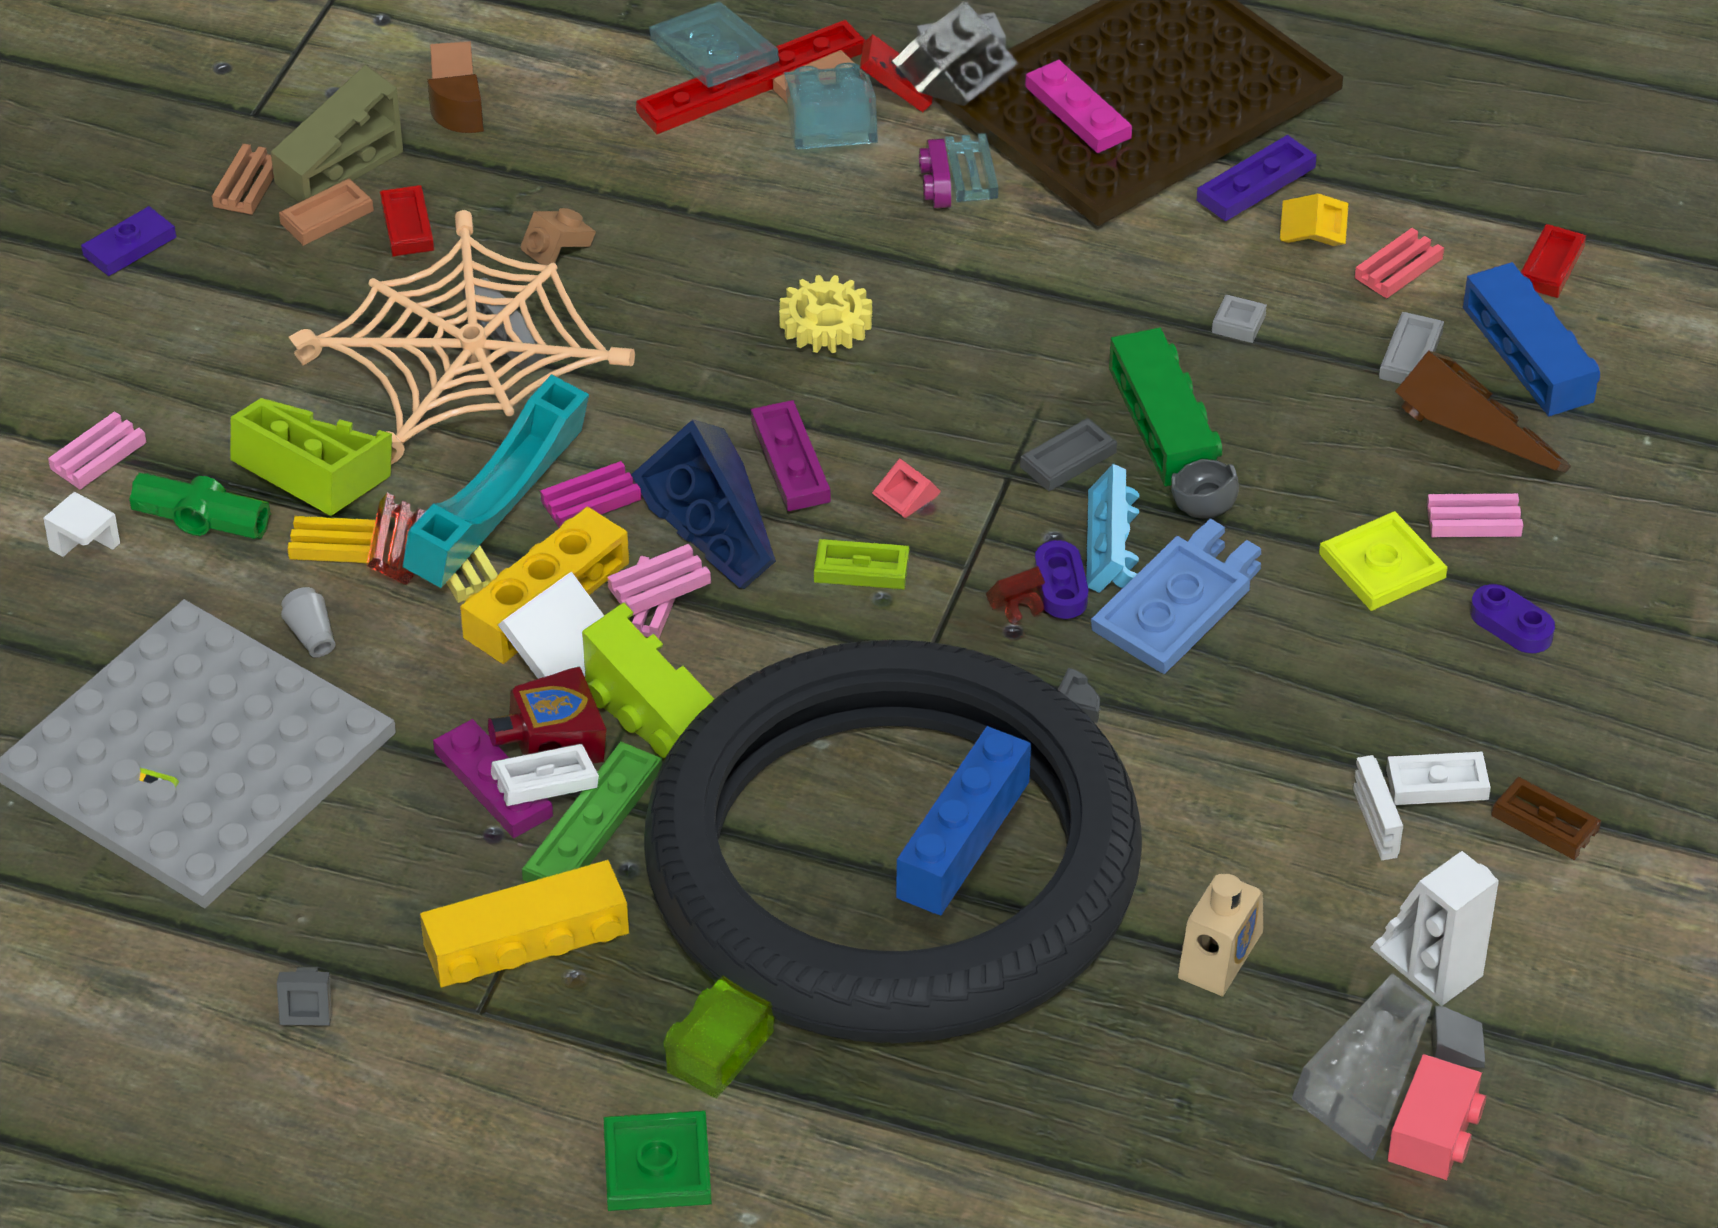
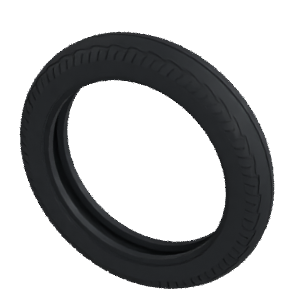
M870 640L862 641L861 643L857 641L827 646L824 649L822 647L794 655L792 658H785L739 681L703 709L674 743L660 767L647 809L644 850L649 882L658 908L670 932L682 949L702 971L727 992L748 1006L774 1019L810 1032L813 1031L817 1034L862 1042L908 1043L962 1036L963 1034H971L999 1025V1023L1007 1022L1044 1003L1085 971L1108 945L1128 909L1140 869L1142 831L1136 796L1120 757L1089 716L1058 689L1020 667L974 650L927 641ZM908 726L946 732L976 742L988 726L1031 743L1030 777L1047 795L1058 813L1065 831L1067 847L1061 863L1045 888L1030 904L995 928L966 940L929 949L877 951L839 945L810 936L771 915L753 900L731 873L720 849V832L727 813L737 796L761 770L780 756L815 739L858 728Z

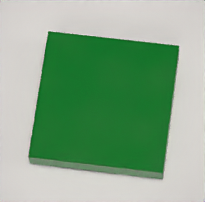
M706 1110L603 1117L608 1211L712 1205Z

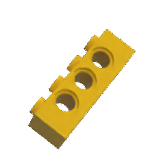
M587 506L573 518L567 519L558 530L544 541L535 544L525 556L511 567L502 570L492 582L478 593H474L466 599L464 604L460 606L463 638L500 663H506L518 651L498 624L570 572L574 574L588 595L592 594L608 581V576L618 573L629 564L628 531Z

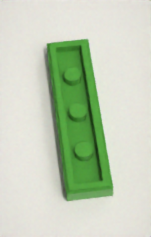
M620 742L597 772L599 775L598 787L584 790L580 793L522 868L523 881L531 882L590 865L655 780L662 766V758Z

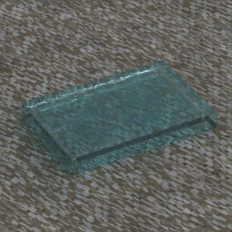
M720 1L649 27L651 40L709 88L779 61L778 48Z

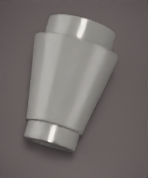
M310 587L298 588L287 594L281 603L283 608L281 613L282 619L312 657H321L330 653L336 644L333 639L324 597Z

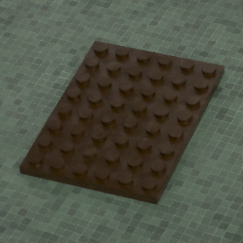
M1100 0L935 88V101L1087 219L1100 226L1342 89L1344 76L1237 0ZM1054 61H1062L1132 125L1131 139L1097 153L1025 87L1026 74Z

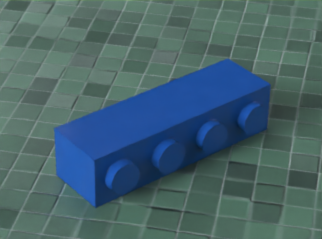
M1513 262L1467 276L1463 309L1548 417L1595 401L1597 383L1600 381V370L1597 362L1593 358H1589L1577 343L1573 332L1564 327L1556 317L1552 306L1543 301L1535 291L1530 279L1526 276L1524 277Z
M988 726L985 728L898 856L896 877L897 899L940 916L943 914L1027 787L1030 780V742Z

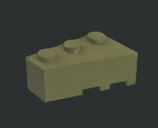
M365 64L271 151L275 184L300 203L347 179L353 181L402 153L403 143L397 87Z

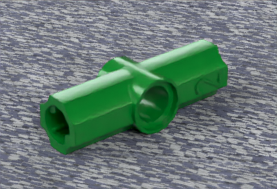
M138 473L132 483V491L129 498L131 510L173 519L174 523L181 530L195 536L205 535L211 528L253 539H261L267 530L268 519L271 513L269 502L228 493L221 483L207 476H197L190 483L148 473Z

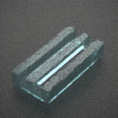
M986 133L978 134L977 141H971L970 135H961V142H954L953 136L945 137L948 164L956 201L997 199L998 183ZM974 152H979L987 189H982ZM964 153L972 187L970 191H965L957 154Z

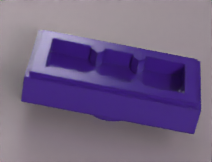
M148 206L82 244V253L87 260L107 276H110L176 238V231L173 224Z

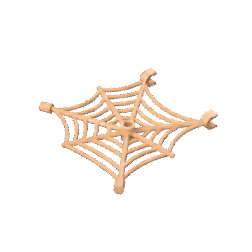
M461 210L455 214L456 233L461 237L460 240L446 256L431 267L405 278L378 281L375 278H371L368 284L372 288L368 296L348 319L317 336L312 330L303 329L288 337L297 350L294 354L302 365L317 358L323 347H330L362 363L380 379L390 396L396 415L397 434L386 431L392 433L391 465L403 456L405 450L403 444L433 424L454 416L479 411L503 410L505 415L510 417L514 414L513 407L532 391L539 388L551 374L559 377L580 367L604 360H609L611 365L633 366L635 351L634 349L611 347L609 351L606 350L576 312L557 273V265L555 263L541 265L513 260L485 248L470 237L473 234L472 214L467 210ZM471 246L485 256L502 264L541 273L538 275L512 274L490 269L472 261ZM462 249L463 261L449 275L437 283L418 290L397 292L390 288L410 284L432 275L451 261L459 250ZM473 269L492 277L530 283L528 285H510L474 278ZM462 271L464 272V280L441 296L419 303L409 299L439 290L454 280ZM550 276L569 314L596 349L581 348L563 327L552 309L542 286ZM474 285L498 291L520 293L515 298H490L475 295ZM465 289L466 299L456 306L437 313H432L425 309L443 303ZM535 291H537L542 305L557 331L571 347L547 345L541 338L533 324L525 302ZM377 292L389 298L376 317L351 338L333 337L352 325L366 311ZM395 302L406 308L396 324L380 338H363L382 321ZM476 302L488 305H506L498 314L486 315L476 312ZM467 307V311L462 315L458 316L457 318L449 320L442 319L445 317L455 315L456 313L460 312L461 310ZM518 307H520L526 326L537 344L523 343L513 331L509 316ZM412 312L422 317L420 323L406 338H391L402 328ZM468 319V324L464 325L461 329L455 326ZM477 320L489 323L483 328L477 323ZM428 322L438 327L434 338H416ZM503 323L507 335L513 342L487 340V337ZM445 331L455 338H442ZM348 347H372L390 358L404 373L412 392L413 414L404 425L403 413L397 393L388 378L370 360ZM385 347H402L417 356L429 372L431 391L421 404L419 401V390L412 372L396 354ZM417 348H433L442 359L445 373L438 382L435 368L426 355ZM442 348H462L463 351L450 365L449 357ZM510 351L523 352L494 372L491 363L498 357ZM534 354L552 355L522 369L504 384H500L498 380L515 365ZM570 357L585 358L548 373L525 387L510 400L505 393L520 379L545 365ZM482 368L484 374L467 375L452 380L454 376ZM489 381L491 387L468 389L438 398L443 390L464 383ZM494 394L499 403H483L452 409L428 418L416 425L427 411L449 401L470 396Z

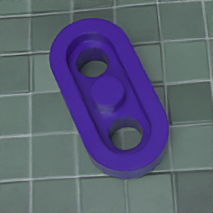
M1061 540L1049 541L1039 546L1035 552L1034 570L1043 608L1050 615L1062 619L1081 615L1088 605V584L1079 550L1073 544Z
M1484 585L1474 592L1470 614L1476 624L1521 652L1540 653L1551 646L1555 622L1546 611L1502 585Z

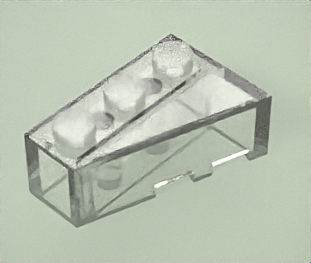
M1392 973L1304 1066L1291 1099L1373 1160L1389 1124L1433 1003Z

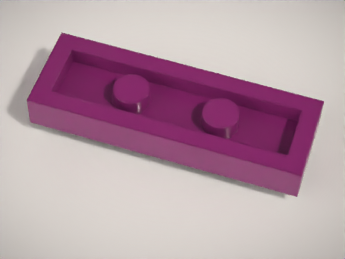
M794 400L751 409L752 425L787 511L830 503L831 489Z
M473 719L433 740L434 753L513 839L553 817V806L547 798L510 806L506 805L504 793H500L497 787L498 780H494L491 775L492 762L508 759L509 757L499 746L492 745L490 737Z

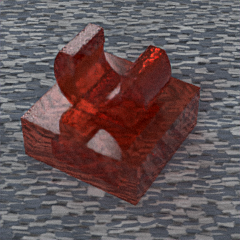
M1037 566L997 581L986 592V596L993 610L1006 605L1005 614L1011 624H1016L1022 619L1018 603L1027 604L1033 616L1039 615L1044 610L1043 601L1036 592L1045 584V580Z

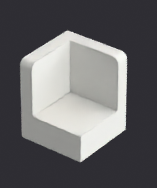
M76 492L69 495L43 518L49 549L62 557L79 543L81 545H88L92 540H96L110 549H114L120 544L115 513Z

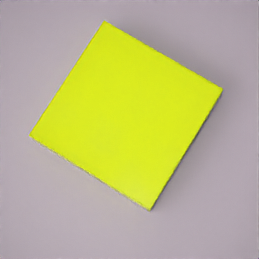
M1396 511L1320 543L1319 555L1370 611L1446 578L1447 566Z

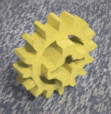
M816 275L815 283L810 284L808 281L801 279L799 280V290L788 287L786 289L787 297L780 298L779 326L785 329V338L787 340L797 337V347L799 348L812 344L813 352L818 353L822 346H828L831 353H836L837 345L842 344L850 349L852 348V338L863 341L865 339V330H871L872 300L866 299V290L864 288L854 290L853 280L841 284L836 275L831 278L830 282L824 281L821 275Z

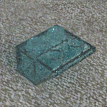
M841 63L831 69L802 66L796 68L794 72H784L791 135L796 150L878 143L876 95L869 74L860 69L858 64Z

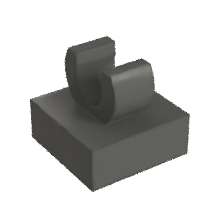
M297 967L296 972H279L277 979L279 1024L330 1026L332 1017L330 973L318 972V967Z

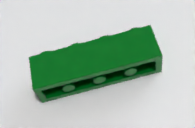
M1161 327L1111 337L1109 370L1164 486H1171L1172 474L1178 473L1186 464L1200 459L1217 460L1218 457H1221L1222 443L1217 431H1211L1208 425L1206 408L1202 401H1196L1193 394L1191 377L1188 372H1182L1179 366L1176 346L1173 343H1168Z

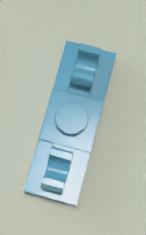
M1112 464L1088 490L1086 580L1088 588L1098 593L1111 581L1121 588L1125 587L1137 575V573L1130 570L1139 562L1138 556L1125 550V541L1129 535L1130 523L1139 514V509L1131 506L1139 498V493L1135 489L1126 486V469Z

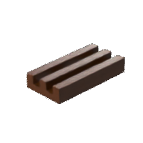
M1519 776L1495 802L1492 810V817L1573 860L1579 856L1581 847L1585 848L1589 844L1590 836L1595 837L1599 832L1601 820ZM1516 796H1518V797H1520V798L1526 800L1527 802H1529V803H1531V804H1533V805L1539 807V809L1536 808V807H1534V806H1532V805H1530V804H1528V803H1526V802H1524L1523 800L1517 798ZM1556 817H1558V818H1560L1561 820H1563V821H1565V822H1567V823H1569V824H1571V825L1577 827V828L1580 829V830H1577V829H1575L1574 827H1572V826H1570V825H1568V824H1566V823H1564V822L1558 820Z

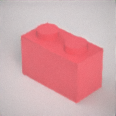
M1423 1054L1392 1129L1388 1161L1447 1180L1454 1161L1463 1163L1472 1135L1466 1132L1469 1123L1478 1125L1484 1110L1486 1095L1479 1093L1482 1072Z

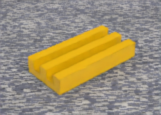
M294 516V529L291 530V542L288 543L287 548L289 559L379 564L385 536L384 520Z

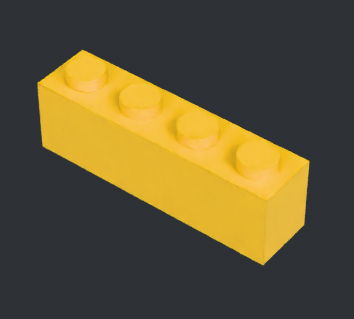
M609 860L420 913L423 944L440 988L456 983H465L483 975L504 969H514L525 963L553 955H562L570 950L598 942H607L616 937L629 934L627 901Z

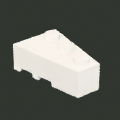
M1463 851L1459 852L1418 882L1401 905L1400 913L1385 927L1386 932L1370 948L1440 1006H1443L1483 976L1499 880L1493 876L1486 866L1478 864Z

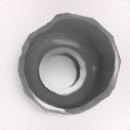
M1200 459L1186 464L1178 473L1172 474L1171 492L1178 508L1193 518L1210 519L1221 516L1232 508L1238 496L1239 482L1235 467L1232 464L1226 465L1218 460Z

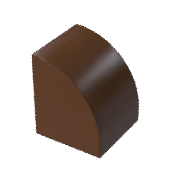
M476 74L427 79L430 112L433 119L439 125L451 131L461 133L484 132L481 97Z

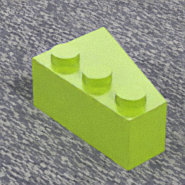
M260 398L231 416L230 460L332 516L391 476L392 433L378 430L376 436L352 430V422L339 419L337 426L314 420L313 412Z
M623 602L582 631L585 679L597 708H604L619 720L625 730L639 735L651 745L660 757L666 758L674 743L688 725L715 699L684 666L677 670L674 669L658 651L662 648L663 643L654 634L646 638L633 625L629 618L633 616L634 612Z

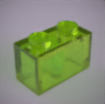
M722 975L711 989H705L700 993L695 1001L693 1010L682 1022L673 1024L667 1032L664 1040L667 1072L717 1099L773 1034L774 1016L771 1009L773 1007L771 1005L772 1002L745 990Z

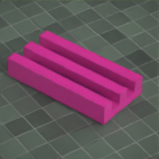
M622 461L540 490L542 504L560 528L567 519L573 518L587 506L599 514H604L641 500V488L637 483L633 484V477L629 472L625 473V466Z

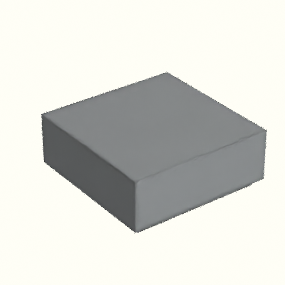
M1225 295L1213 320L1212 333L1253 343L1266 316L1267 305Z

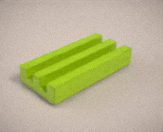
M819 539L814 567V583L905 590L909 563V546Z

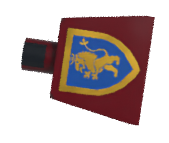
M580 666L515 686L510 694L509 715L488 719V732L493 746L518 742L522 754L528 755L582 744L592 763L604 762L607 729Z

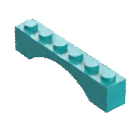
M551 374L528 399L508 435L477 476L452 498L441 503H433L409 529L403 568L442 588L582 431L589 394Z

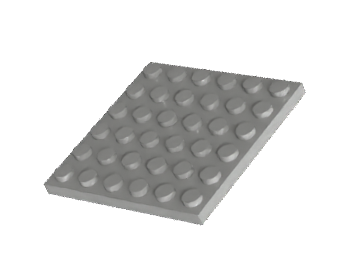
M183 599L0 757V783L196 904L206 908L396 733L395 722L385 714ZM140 767L175 777L179 783L175 788L174 784L168 780H157L151 784L140 781Z

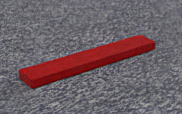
M843 20L637 100L636 112L656 134H660L772 90L774 78L839 50L843 51L850 59L861 55L863 43L866 40L846 20Z

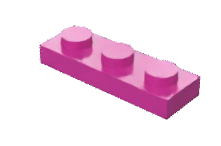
M1054 61L1026 74L1025 87L1097 153L1131 139L1132 125L1062 61Z

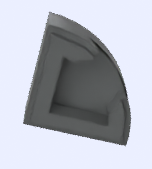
M1068 668L1058 690L1078 705L1093 722L1097 723L1100 713L1099 694L1088 683V678L1084 674Z

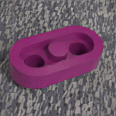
M928 139L926 148H919L920 173H928V175H923L924 200H932L933 208L951 207V179L945 140Z

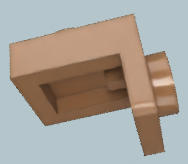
M560 208L559 211H534L521 243V250L539 264L549 265L556 262L561 247H590L596 231L582 222L583 217L571 209Z

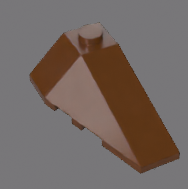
M1428 350L1395 391L1405 400L1401 407L1419 422L1426 418L1556 471L1566 473L1571 467L1566 460L1535 432L1527 427L1523 429L1517 425L1519 421L1518 416L1509 408L1504 407L1492 398L1489 401L1488 398L1493 393L1451 357Z

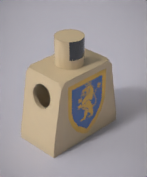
M1232 874L1215 875L1188 919L1178 973L1179 979L1222 997L1224 996L1263 933V892L1259 888L1241 882L1238 877ZM1211 943L1215 945L1218 943V952H1209Z

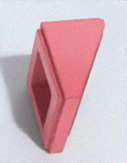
M899 458L872 494L902 517L907 518L935 499L941 491L929 479Z

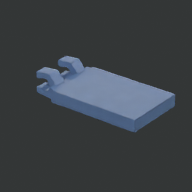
M1209 519L1192 535L1188 542L1176 536L1091 618L1092 631L1160 673L1165 674L1250 590V580L1261 569V563L1255 560L1261 555V548L1246 540L1229 555L1225 563L1219 561L1216 557L1225 548V542L1219 538L1225 533V527Z

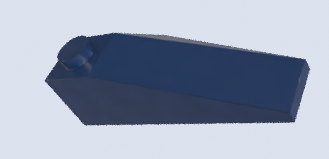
M692 419L631 474L635 483L641 488V494L649 509L659 518L665 519L677 529L676 533L685 541L694 544L705 554V558L739 588L745 589L776 562L744 463L724 428Z

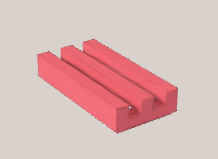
M1411 228L1359 264L1355 270V279L1387 299L1442 260L1444 247L1439 244L1431 247V239L1426 236L1418 239V231ZM1418 254H1421L1420 257H1418L1405 267V264L1416 257ZM1390 274H1394L1393 276H1391L1389 279H1387V280L1384 281L1383 283L1380 282V281H1382L1383 279H1385L1387 276H1389Z

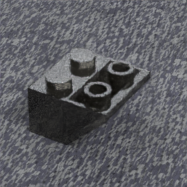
M966 0L916 37L893 60L919 93L964 106L1018 64Z

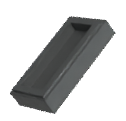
M1086 418L1020 457V468L1050 492L1117 452V441L1092 420Z

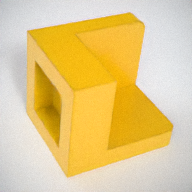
M1319 193L1283 200L1280 240L1290 243L1312 239L1331 246L1346 244L1349 203Z

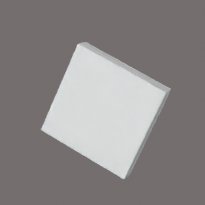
M570 572L508 616L498 626L538 679L579 666L585 677L582 631L604 615L574 574Z

